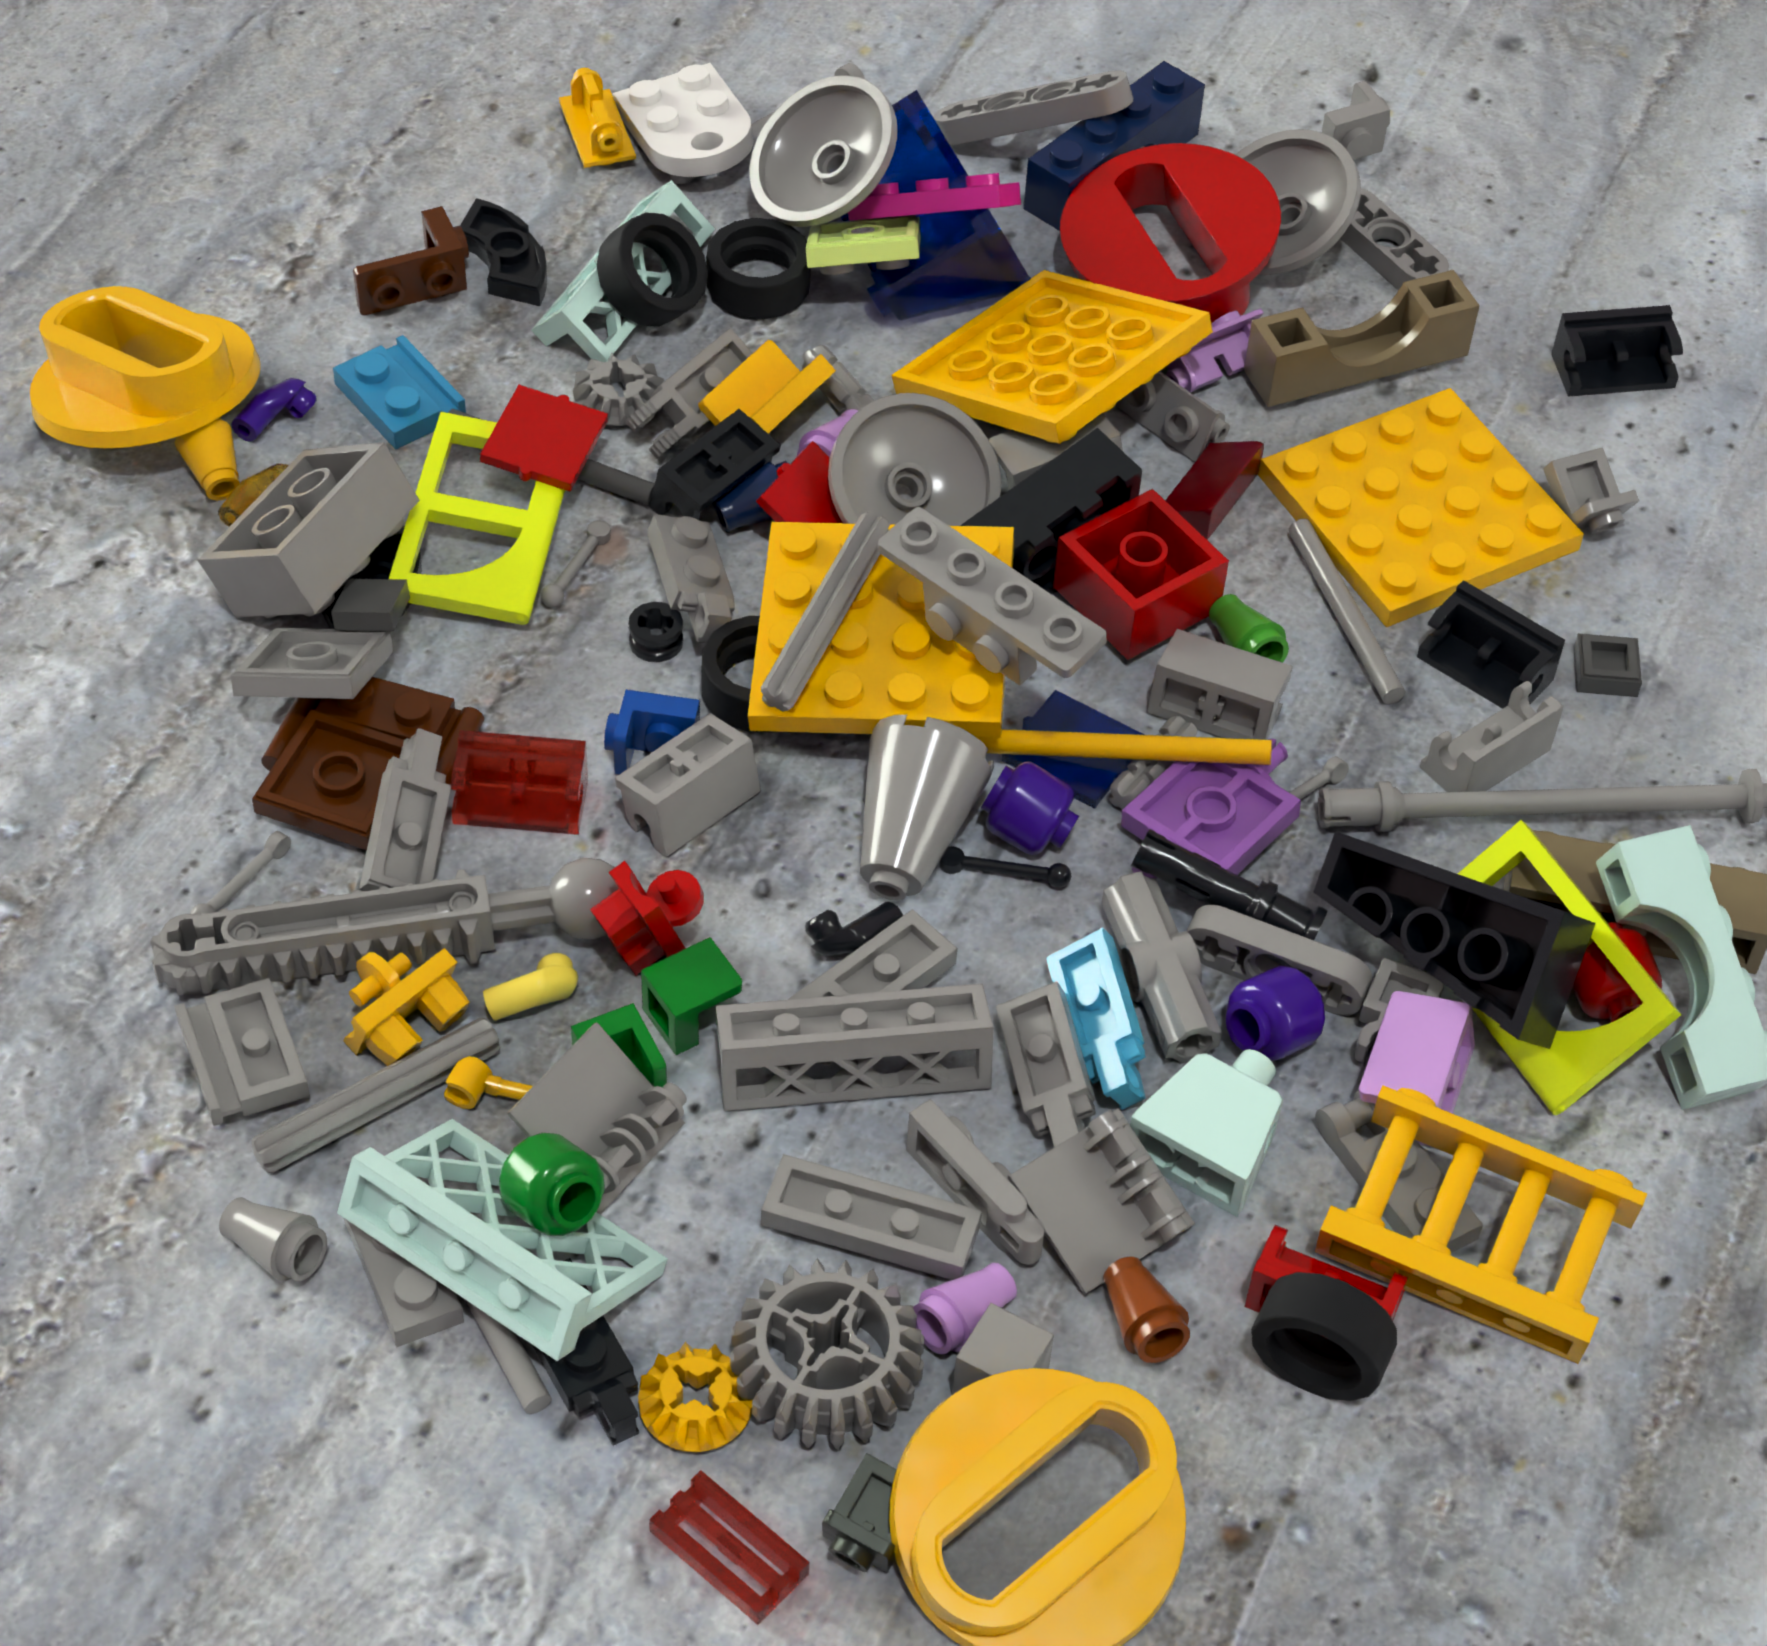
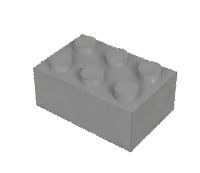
M384 442L306 449L198 559V562L235 617L264 616L265 618H273L278 615L298 614L313 616L321 613L334 602V593L349 577L359 573L370 562L369 555L384 539L391 537L403 527V518L420 500Z

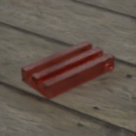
M702 1470L691 1479V1487L685 1493L679 1490L670 1499V1507L664 1513L659 1509L649 1519L650 1532L757 1625L809 1575L810 1562ZM703 1503L784 1574L781 1576L699 1505ZM686 1519L715 1544L720 1552L734 1564L743 1568L764 1586L767 1591L762 1596L757 1594L678 1525Z

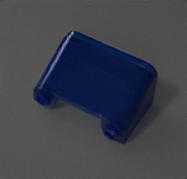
M915 90L893 104L892 107L897 119V141L891 162L879 184L898 182L899 193L916 192L915 181L948 178L949 189L967 187V172L918 91ZM988 208L916 215L920 220L921 231L919 258L909 259L910 265L907 267L892 270L877 269L876 262L867 263L872 271L870 274L875 284L867 288L868 293L883 317L893 312L899 321L1006 296L1025 282L1031 280ZM848 213L841 216L843 221H849Z

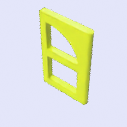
M440 412L415 492L420 501L408 514L389 579H407L410 594L408 603L525 625L530 620L565 490L536 481L528 510L437 493L452 444L483 449L497 422ZM428 521L518 538L504 555L483 567L448 575L413 573Z
M1520 820L1457 874L1493 886L1527 857L1573 915L1596 923L1588 946L1593 942L1597 944L1643 1002L1642 1005L1629 1014L1600 1027L1582 1031L1557 1030L1550 1049L1516 1039L1501 1028L1500 1024L1481 1010L1472 1007V1010L1553 1115H1558L1682 1014L1532 829L1524 821Z

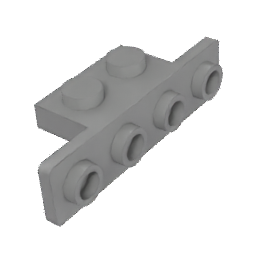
M916 507L878 540L880 554L923 582L925 618L930 628L942 639L947 641L953 639L972 652L980 664L993 673L1001 672L1018 685L1024 683L1037 670L1036 660L1061 677L1069 678L1107 642L1106 631L921 507Z

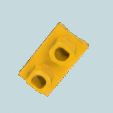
M443 948L403 980H400V977L412 968V963L405 954L400 952L387 962L374 952L367 953L356 962V968L362 982L351 989L349 995L359 1007H362L373 997L377 1000L352 1018L351 1023L354 1030L345 1036L344 1043L356 1056L368 1048L387 1066L417 1051L423 1040L406 1022L405 1018L416 1009H419L438 1032H441L460 1019L470 1004L457 982L451 977L458 962Z

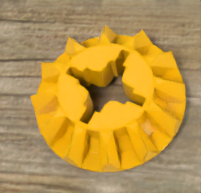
M685 1341L679 1351L668 1356L658 1353L653 1367L646 1375H641L638 1407L645 1427L661 1443L676 1450L705 1452L728 1444L744 1430L752 1415L753 1400H742L737 1393L738 1376H735L732 1372L730 1358L722 1354L716 1344H713L709 1349H693ZM682 1380L685 1384L689 1383L696 1389L706 1384L711 1385L709 1387V1402L712 1409L707 1404L703 1406L701 1402L695 1399L687 1404L681 1403L683 1401V1386L680 1381Z

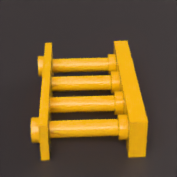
M1382 1085L1371 1122L1388 1128V1131L1355 1208H1347L1344 1211L1332 1205L1330 1206L1319 1232L1315 1253L1388 1284L1394 1272L1408 1277L1404 1287L1405 1291L1579 1364L1599 1320L1598 1317L1586 1313L1585 1307L1580 1302L1612 1221L1627 1228H1632L1643 1207L1647 1193L1633 1188L1632 1182L1619 1173L1606 1169L1591 1171L1436 1107L1435 1102L1430 1097L1419 1091L1409 1088H1400L1396 1091ZM1415 1139L1451 1154L1453 1158L1421 1235L1412 1236L1410 1239L1385 1228V1223L1381 1220V1217ZM1479 1167L1519 1182V1185L1487 1263H1480L1478 1266L1451 1256V1251L1447 1245ZM1545 1194H1548L1584 1209L1585 1213L1554 1291L1541 1294L1517 1284L1518 1279L1513 1274Z

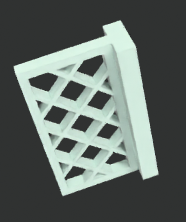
M453 1119L385 1156L369 1147L352 1157L337 1214L556 1361H559L575 1350L580 1331L663 1275L668 1258L597 1212L589 1222L578 1230L579 1232H573L564 1236L544 1235L532 1226L499 1224L497 1215L518 1217L507 1208L500 1194L493 1193L491 1186H499L502 1167L509 1155ZM451 1147L471 1161L439 1158L438 1153ZM417 1177L428 1178L429 1185ZM443 1180L476 1183L477 1191L444 1188ZM471 1213H481L483 1221ZM524 1248L536 1249L537 1256ZM552 1251L584 1254L586 1263L554 1260ZM601 1256L621 1258L632 1265L633 1268L603 1265ZM581 1285L591 1286L593 1294Z

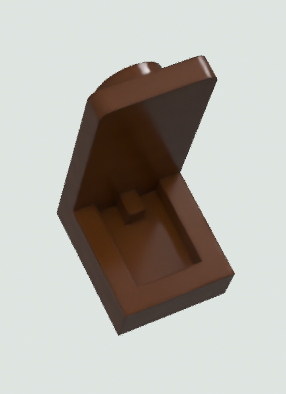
M443 206L421 211L424 250L356 266L353 269L357 307L362 315H369L467 290L465 259L469 257L467 240L460 225L452 226Z

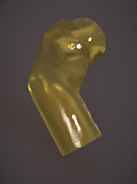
M276 463L242 480L218 510V515L224 524L230 527L289 465Z

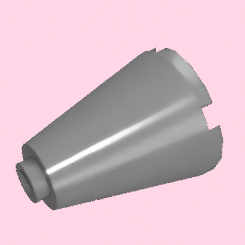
M892 715L880 719L873 728L869 741L860 874L869 883V889L874 894L888 900L899 901L905 899L906 896L920 893L989 782L994 769V760L990 762L985 760L988 748L981 740L960 727L931 717L926 718L924 727L904 725L907 715Z

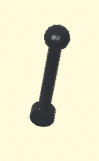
M949 846L939 861L941 870L948 874H956L963 870V868L1043 879L1056 888L1068 885L1072 877L1068 866L1062 863H1055L1048 868L964 856L963 851L954 846Z

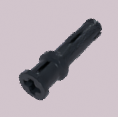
M1149 829L1131 864L1132 867L1147 874L1149 873L1200 901L1228 908L1311 940L1315 939L1328 910L1321 906L1312 910L1279 893L1278 885L1270 880L1268 883L1261 881L1258 886L1221 867V865L1166 839V837L1152 829Z

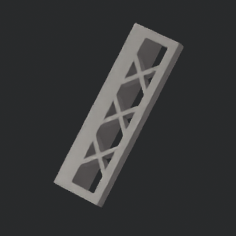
M983 983L716 1006V1028L721 1056L724 1111L987 1089L992 1086L993 1023ZM976 1049L975 1066L946 1068L939 1063L951 1051ZM902 1056L909 1061L897 1073L880 1074L871 1068L883 1057ZM833 1061L842 1067L839 1072L828 1079L814 1080L804 1073L815 1063ZM766 1067L775 1073L764 1084L737 1086V1069Z

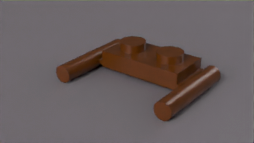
M371 677L354 699L296 698L264 753L261 763L267 770L270 771L312 709L403 740L406 738L410 739L419 728L442 736L436 771L445 774V783L451 785L484 722V716L473 707H464L462 710L455 709L454 698Z

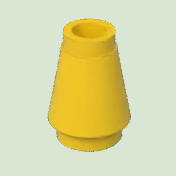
M220 417L199 429L176 437L175 447L205 490L209 499L217 501L228 499L239 491L240 482L238 479L232 429L226 421Z

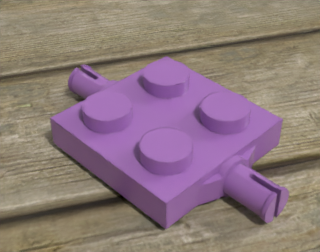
M1269 739L1272 740L1271 765L1175 761L1122 810L1121 826L1144 840L1149 829H1152L1166 837V839L1238 875L1299 817L1301 800L1276 785L1269 776L1278 765L1288 758V752L1281 742L1276 746V739ZM1132 867L1133 873L1142 872L1143 875L1148 878L1157 879V877L1149 873L1147 874L1137 868Z

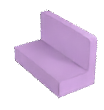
M1402 991L1393 992L1359 1086L1360 1099L1364 1102L1376 1104L1382 1085L1396 1091L1400 1088H1409L1427 1095L1435 1102L1436 1107L1453 1114L1475 1047L1472 1006L1466 1002ZM1419 1142L1420 1145L1429 1146L1427 1144Z

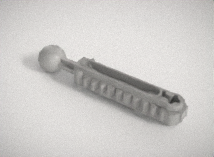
M580 858L565 864L552 877L549 886L488 894L485 875L469 877L463 869L458 870L455 879L440 881L435 879L429 883H406L405 886L393 888L384 886L378 890L364 892L355 890L349 894H327L326 897L313 899L305 897L300 898L299 901L285 903L276 901L270 905L256 907L255 905H247L246 908L234 910L226 908L220 909V912L205 914L201 912L182 914L170 919L159 935L152 936L150 941L154 954L152 964L159 983L165 982L169 987L176 989L178 995L209 994L211 990L236 988L266 978H270L271 982L282 980L283 983L291 982V979L309 977L314 979L318 975L330 973L343 975L345 971L357 970L356 962L369 952L378 954L387 962L401 952L411 962L420 964L445 948L452 956L465 954L470 963H477L480 952L495 950L493 931L555 922L560 930L577 939L595 940L606 936V932L590 909L619 888L609 874V871L615 868L614 866L602 859Z

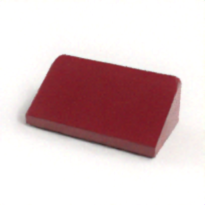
M1258 441L1210 443L1165 501L1208 540L1257 476L1263 456L1264 443Z

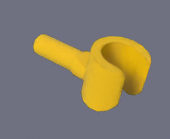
M468 1056L458 1061L447 1077L446 1083L448 1087L444 1092V1097L457 1107L472 1109L483 1092L496 1097L499 1095L520 1100L533 1086L495 1076L492 1074L489 1066L477 1057Z

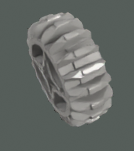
M817 1258L811 1266L810 1274L802 1276L789 1264L787 1270L783 1273V1285L765 1278L759 1288V1299L746 1298L741 1308V1321H736L735 1326L732 1328L731 1344L734 1349L730 1353V1366L734 1375L738 1376L737 1393L742 1400H753L752 1415L756 1418L757 1423L775 1418L774 1430L780 1440L794 1429L802 1431V1442L806 1445L807 1449L816 1441L817 1434L830 1435V1441L837 1451L844 1444L846 1432L853 1431L864 1443H867L873 1434V1422L891 1429L892 1424L897 1419V1408L908 1409L914 1400V1385H918V1381H921L923 1376L924 1362L921 1360L920 1355L924 1352V1336L921 1334V1330L916 1329L917 1315L913 1305H900L901 1293L898 1291L897 1284L878 1290L879 1278L876 1276L874 1268L861 1278H856L852 1276V1268L847 1260L838 1268V1273L825 1272L824 1266ZM859 1327L875 1339L884 1354V1359L870 1353V1345L856 1336ZM772 1347L784 1353L785 1361L797 1368L795 1380L785 1375L775 1364L770 1355Z

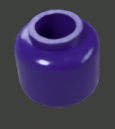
M1023 762L1015 770L1006 765L981 806V809L988 813L986 818L987 829L995 836L1031 856L1041 853L1048 843L1060 849L1079 818V815L1069 810L1074 799L1073 788L1068 783L1032 762Z
M1279 966L1240 982L1229 995L1225 1018L1229 1036L1238 1048L1243 1051L1247 1049L1256 1050L1273 1062L1312 1045L1322 1034L1325 1023V1009L1321 993L1308 976L1296 968Z

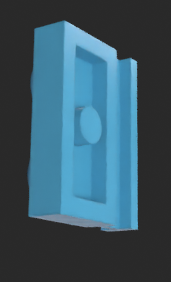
M404 335L396 338L397 345L388 349L380 345L333 367L335 385L395 450L434 432L440 412L448 413L451 409H456L466 413L465 399Z

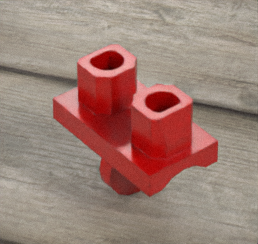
M625 861L609 871L610 876L619 889L591 908L590 911L632 972L638 975L642 969L652 965L664 955L669 957L686 949L673 927L682 926L692 921L700 913L704 904V892L698 880L686 871H667L657 876L649 885L647 892H645Z

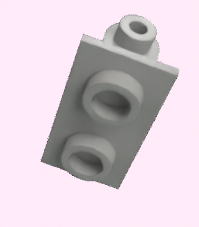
M1161 370L1154 375L1151 381L1140 385L1115 405L1194 462L1203 453L1207 442L1212 440L1215 443H1220L1227 436L1230 425L1225 422V415L1221 411L1215 410L1164 375Z

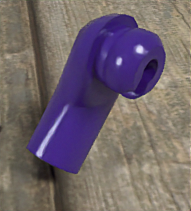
M296 378L286 379L255 394L231 423L232 429L241 439L252 442L284 407L295 418H302L317 401L316 395L303 386L306 383L305 381Z

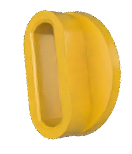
M110 286L87 290L55 304L44 314L40 321L39 330L48 359L38 369L30 386L32 416L38 427L47 435L76 446L88 448H125L165 441L199 429L236 407L250 393L258 380L261 367L260 358L249 335L238 325L223 318L194 313L132 287Z
M1029 1368L994 1374L969 1384L941 1402L924 1419L906 1445L897 1466L890 1497L889 1524L891 1542L895 1545V1559L907 1588L924 1614L938 1629L961 1646H1122L1136 1636L1163 1605L1175 1582L1184 1553L1186 1509L1183 1488L1176 1468V1446L1168 1423L1160 1411L1147 1398L1135 1390L1116 1383L1098 1382L1071 1372L1054 1369ZM1089 1425L1107 1427L1118 1433L1128 1442L1137 1458L1139 1476L992 1600H986L972 1596L962 1590L952 1580L944 1565L942 1548Z

